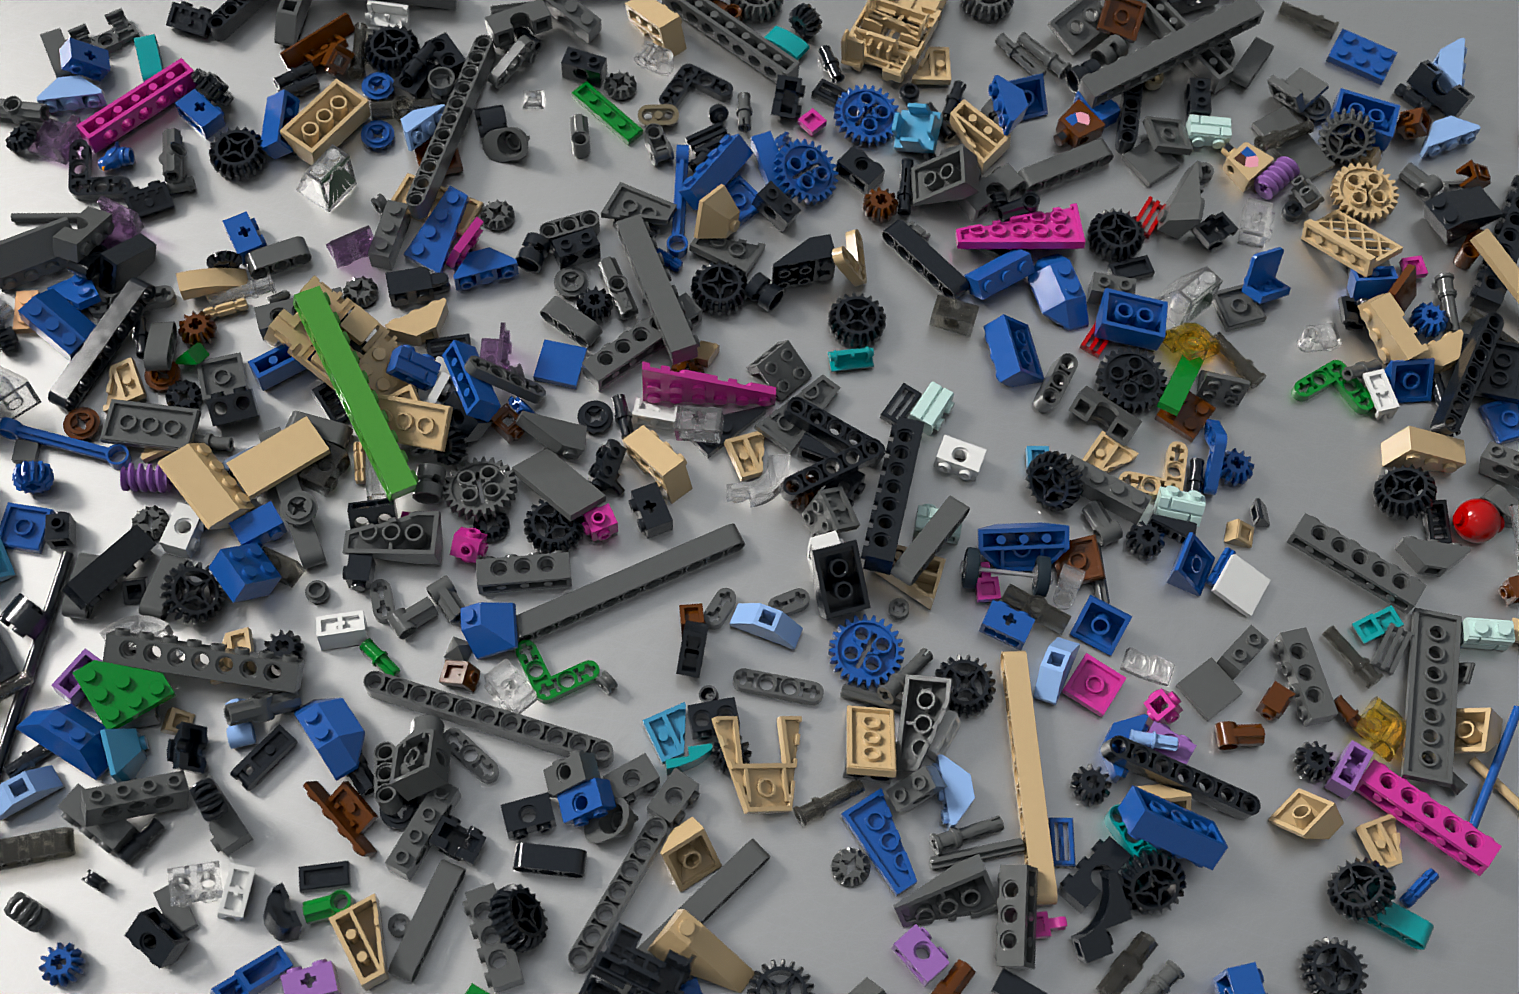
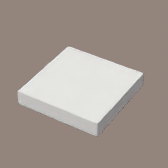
M1233 554L1222 570L1212 592L1248 618L1252 616L1270 579L1239 556Z

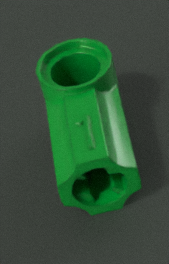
M337 890L331 895L303 902V915L307 924L329 919L333 915L356 904V901L347 891ZM347 898V905L342 909H338L337 904L340 899Z

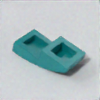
M775 26L764 37L796 60H799L810 49L804 40L779 26Z
M1390 605L1375 614L1372 613L1352 623V627L1363 644H1367L1383 637L1390 623L1395 624L1397 627H1403L1404 623L1393 606Z
M712 743L689 746L688 756L665 759L667 776L675 768L684 772L707 760L713 751Z

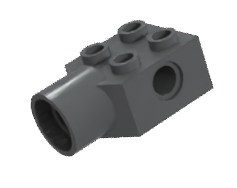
M420 715L414 718L411 722L409 735L394 749L389 785L407 801L448 783L452 745L444 739L445 725L443 721L433 715Z

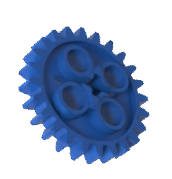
M866 84L863 85L862 89L856 85L854 91L849 87L847 93L842 92L841 98L838 97L833 116L834 119H837L835 126H840L839 133L846 132L845 139L852 137L851 143L858 140L859 146H862L863 142H866L868 147H870L871 142H874L876 146L879 145L880 141L885 144L887 138L891 139L893 136V120L895 112H897L899 107L898 105H893L895 99H888L889 93L881 94L882 88L875 91L874 85L870 89H867Z
M796 139L794 142L789 141L776 154L777 159L774 161V164L777 166L773 171L779 173L775 179L781 180L779 187L785 186L784 193L790 192L791 199L796 196L798 197V203L805 200L806 205L810 202L816 205L819 201L822 203L826 198L830 197L836 189L835 185L838 183V180L835 177L839 172L833 171L837 164H831L830 161L833 157H827L828 150L822 152L821 145L816 148L814 147V141L808 144L806 139L801 143L799 139ZM819 165L818 167H815L812 171H808L813 166ZM801 172L804 173L799 178L793 179V177L798 176Z
M864 614L860 621L855 615L853 623L846 619L845 627L839 624L838 632H833L832 638L834 640L829 642V646L832 648L829 649L828 655L834 657L830 659V664H837L834 667V673L841 671L840 679L848 677V685L856 681L859 688L862 683H865L866 689H869L871 683L878 688L880 680L886 684L888 677L895 673L894 671H900L901 666L898 663H903L904 657L901 655L904 654L905 648L899 646L902 645L903 639H896L899 632H891L892 624L884 626V618L878 623L876 622L875 615H873L871 620H868L866 614ZM861 633L864 634L867 637V639L860 640L855 635ZM873 635H876L877 637L871 645L870 652H867L859 669L856 668ZM883 644L888 649L882 651L879 650L876 645ZM851 652L855 654L856 658L848 659L845 654ZM872 663L876 665L877 669L870 670L866 667V664Z

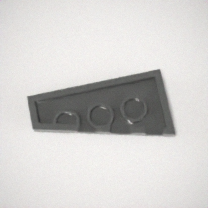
M821 375L795 397H801L824 410L841 387L826 376ZM787 401L766 419L756 424L754 429L790 455L802 439L804 433L807 432L785 419L783 412L788 403ZM791 407L793 412L800 413L798 408ZM810 418L813 423L817 420L816 418Z

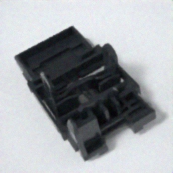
M619 922L616 930L611 932L605 944L607 946L605 952L599 951L579 994H620L618 988L611 984L621 989H624L626 984L631 986L628 994H634L636 989L641 991V994H684L685 992L680 989L682 984H686L692 971L691 967L697 956L692 954L687 958L669 949L665 960L661 961L636 948L642 933Z

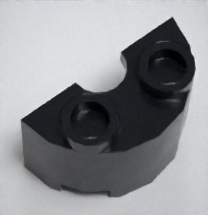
M778 74L771 115L796 119V117L800 118L802 105H799L800 97L804 98L806 88L805 85H802V78Z
M503 105L474 109L476 122H481V125L478 126L480 138H484L492 130L507 127Z
M1222 211L1216 215H1209L1190 231L1205 248L1213 251L1224 245L1222 241L1230 235L1234 236L1239 229Z
M1349 296L1338 298L1341 320L1346 330L1364 331L1363 327H1366V324L1360 316L1358 305L1368 301V298H1361L1357 301Z
M21 593L0 614V622L7 627L11 624L14 625L12 628L13 632L22 638L27 635L34 641L53 619L52 616Z
M182 721L175 727L179 730L174 739H169L167 761L172 762L173 769L204 774L207 762L205 760L206 757L202 756V750L208 744V727Z
M442 815L429 840V844L438 847L439 852L460 862L462 859L469 865L474 864L487 837L483 836V832L476 827L470 826L469 829L460 825L461 820L452 815L447 817Z
M283 882L272 889L267 898L263 914L265 927L278 941L298 939L302 928L296 911L288 910L285 907V903L289 900V895Z

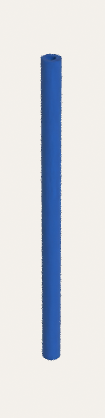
M1513 706L1469 822L1476 829H1478L1519 722V706Z

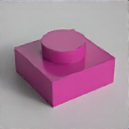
M812 108L798 119V125L812 137L827 125V120Z
M1422 255L1402 258L1399 262L1402 272L1408 264L1415 265L1416 279L1425 278L1428 274Z

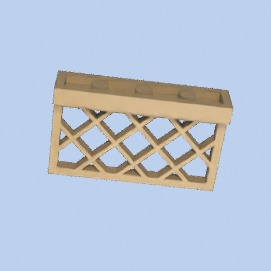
M1338 209L1317 221L1309 219L1304 222L1302 240L1366 278L1372 275L1375 267L1402 253L1403 250L1401 245ZM1333 228H1344V230H1333ZM1348 228L1357 229L1359 231H1350L1348 230ZM1349 237H1359L1361 240L1350 239ZM1365 238H1373L1374 240H1365ZM1366 247H1377V249H1366ZM1381 247L1390 248L1392 250H1382Z

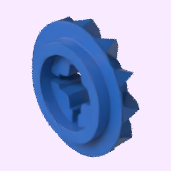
M382 72L369 74L362 81L361 88L363 94L370 101L376 99L379 102L383 98L387 100L389 95H393L394 80L390 75ZM382 85V89L375 91V87Z
M371 121L361 130L362 142H364L366 147H372L374 151L376 148L384 149L387 145L391 146V141L395 139L394 129L386 121ZM374 134H377V135H380V134H381V135H382V138H379V137L375 138V137H374Z
M511 396L508 399L509 405L519 415L522 411L536 414L518 396L516 398Z

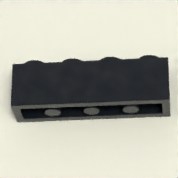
M136 524L72 578L61 590L81 610L87 605L92 608L102 599L99 595L104 590L109 593L119 584L117 581L122 575L128 577L137 569L134 564L139 560L144 563L154 554L151 550L157 544Z

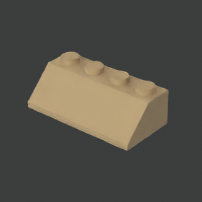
M336 78L280 130V134L299 158L316 168L371 116L369 100Z
M188 443L157 463L208 530L231 528L230 522L255 509L249 497L243 493L236 480L229 475L224 465L215 457L211 448L205 443Z

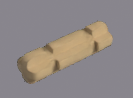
M240 298L236 302L230 301L215 305V308H205L204 312L206 315L210 314L213 319H216V316L223 317L237 313L238 310L240 312L248 309V304L245 298Z
M354 442L355 481L359 485L366 484L368 482L367 455L361 442Z

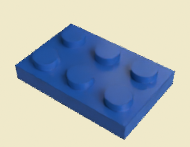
M1342 28L1326 61L1382 85L1398 52Z

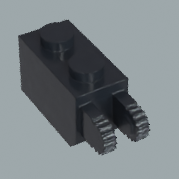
M426 267L385 273L392 306H404L413 302H427L435 299L434 294L447 292L450 288L448 274L444 272L430 274V270Z

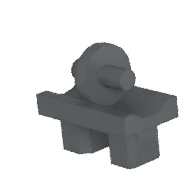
M1300 175L1291 181L1294 188L1290 190L1306 212L1318 208L1319 204L1325 201L1309 178L1305 180Z

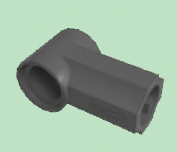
M575 114L570 118L572 154L577 158H585L590 154L588 117L582 114Z
M1413 163L1407 164L1398 176L1413 187L1416 196L1424 202L1433 198L1443 188V182L1438 176H1428Z
M1100 500L1092 501L1083 507L1082 512L1091 525L1093 535L1095 534L1097 542L1100 543L1101 547L1123 537L1121 526L1116 520L1110 518Z
M445 575L427 586L426 590L436 605L440 606L451 624L460 622V608L465 606L456 594L457 591L448 576Z
M427 596L407 609L400 608L395 610L388 616L387 621L399 639H405L414 634L417 627L437 616L438 612Z

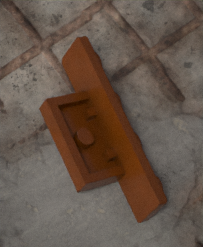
M344 13L282 51L280 57L287 70L291 67L296 68L307 61L312 62L314 67L321 66L320 63L331 42L339 43L345 48L349 47L345 37L353 33L356 28L349 14Z
M307 781L303 784L308 797L312 801L317 802L322 808L323 815L334 822L337 826V831L353 845V850L358 855L367 857L377 853L375 847L363 833L379 816L349 781H343L331 796L318 781Z

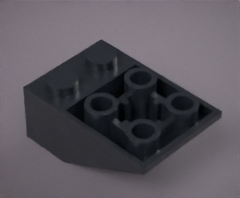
M831 234L810 237L775 262L772 267L771 283L775 282L785 289L788 286L806 285L815 281L824 282L834 278L835 263L832 257V249L835 248Z

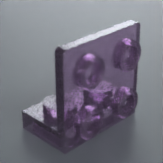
M71 115L68 122L65 123L49 118L47 122L43 123L34 143L28 148L29 153L67 165L69 162L70 144L77 139H82L76 125L81 123L80 118Z
M104 196L98 199L97 203L100 209L112 213L114 223L113 233L101 242L102 245L106 246L107 250L138 235L143 230L144 226L138 213Z
M367 225L326 244L327 250L337 268L350 265L353 261L360 258L368 257V251L373 240L372 230Z
M501 322L499 339L482 338L480 358L510 371V361H508V354L511 355L512 353L510 330L506 329V323Z

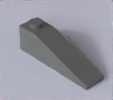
M414 511L407 516L397 519L393 517L386 522L376 525L372 523L345 531L342 553L345 555H349V553L373 555L375 559L440 565L443 547L440 511Z

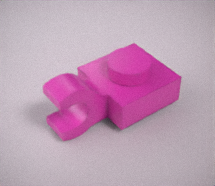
M980 562V567L990 568V563ZM979 571L980 578H978L975 587L977 603L992 602V600L1000 601L1001 593L998 576L991 577V573Z
M1047 911L1037 912L1036 939L1050 938L1051 930H1066V916L1048 918Z

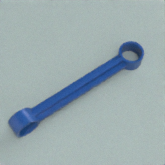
M677 144L674 204H677V210L673 215L672 235L667 239V252L673 255V258H682L688 252V240L684 236L686 200L678 191L684 186L683 182L688 178L689 145ZM674 242H681L685 247L681 250H674L670 245Z
M2 417L0 421V435L10 440L21 438L105 460L115 470H121L122 466L127 468L132 461L129 450L122 444L105 447L28 427L9 417ZM115 453H126L125 459L121 462L111 461Z

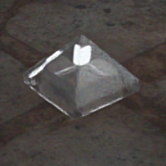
M523 90V109H544V90Z

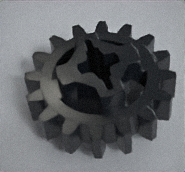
M197 68L191 75L194 82L198 84L196 89L209 101L219 102L224 106H228L234 100V97L228 91L229 86L216 74L206 73Z

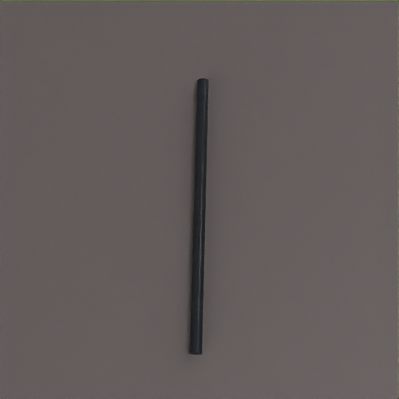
M63 551L43 608L53 618L62 593L61 589L64 587L74 554L68 551ZM53 619L35 641H32L0 737V778Z

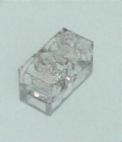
M219 861L167 869L170 906L187 907L192 902L199 901L212 903L222 897L223 885ZM205 880H212L215 884L212 887H204L201 883ZM180 884H186L189 887L186 891L182 892L176 890V886Z

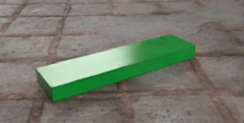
M587 81L571 92L572 98L628 146L643 135V129Z
M1185 349L1157 405L1158 408L1175 416L1178 415L1205 360L1204 357Z

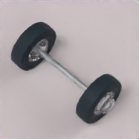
M967 547L964 560H961L960 563L962 587L967 589H975L980 572L1030 577L1033 596L1042 598L1047 596L1049 587L1053 582L1051 558L1047 556L1037 557L1032 573L981 567L980 549Z

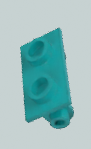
M868 346L865 348L828 352L831 372L874 367L872 358L874 350Z

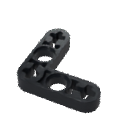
M685 64L678 70L660 95L659 104L668 103L678 108L691 88L718 101L727 102L733 97V86L730 82L693 64ZM703 80H709L712 82V84L709 86H704L701 84V82ZM680 85L684 89L682 91H675L673 87Z
M77 139L70 144L68 189L74 198L78 200L124 198L123 194H126L128 189L134 187L129 178L125 176L91 177L92 150L89 144L83 139ZM80 147H83V148H84V149L81 151V157H82L83 159H80V155H79V153L77 152L78 150H80ZM84 165L86 169L83 173H75L77 166ZM99 184L107 185L106 190L103 192H97L96 187ZM122 184H126L127 187H124V190L121 191L119 188L122 187ZM82 185L83 188L80 189V192H77L75 189H79V186Z

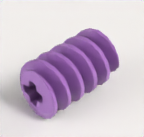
M1286 156L1279 157L1271 166L1255 178L1254 188L1257 194L1264 199H1272L1284 186H1287L1290 181L1299 175L1300 168L1291 158Z
M129 463L128 469L122 466L120 472V486L123 491L131 489L133 492H137L140 489L141 492L149 490L151 493L157 491L165 493L166 491L170 492L172 488V482L158 464L156 470H153L152 464H148L146 470H144L143 463H139L137 469H135L134 463Z

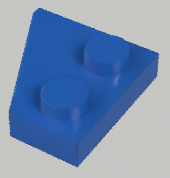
M76 274L47 288V290L55 289L74 307L80 310L102 301L92 280H87Z

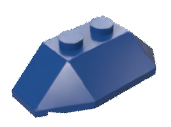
M1060 254L1039 258L1034 266L1035 273L1029 275L1027 280L1042 314L1063 326L1067 331L1088 327L1089 318L1086 295L1071 261Z
M1037 522L994 524L978 529V549H980V554L996 569L1034 571L1035 561L1038 556L1050 557L1053 564L1063 553L1069 550V525Z
M343 698L314 699L293 712L336 781L358 768L365 731Z
M72 704L33 711L16 728L94 780L99 779L109 769L100 730L106 728L102 723Z

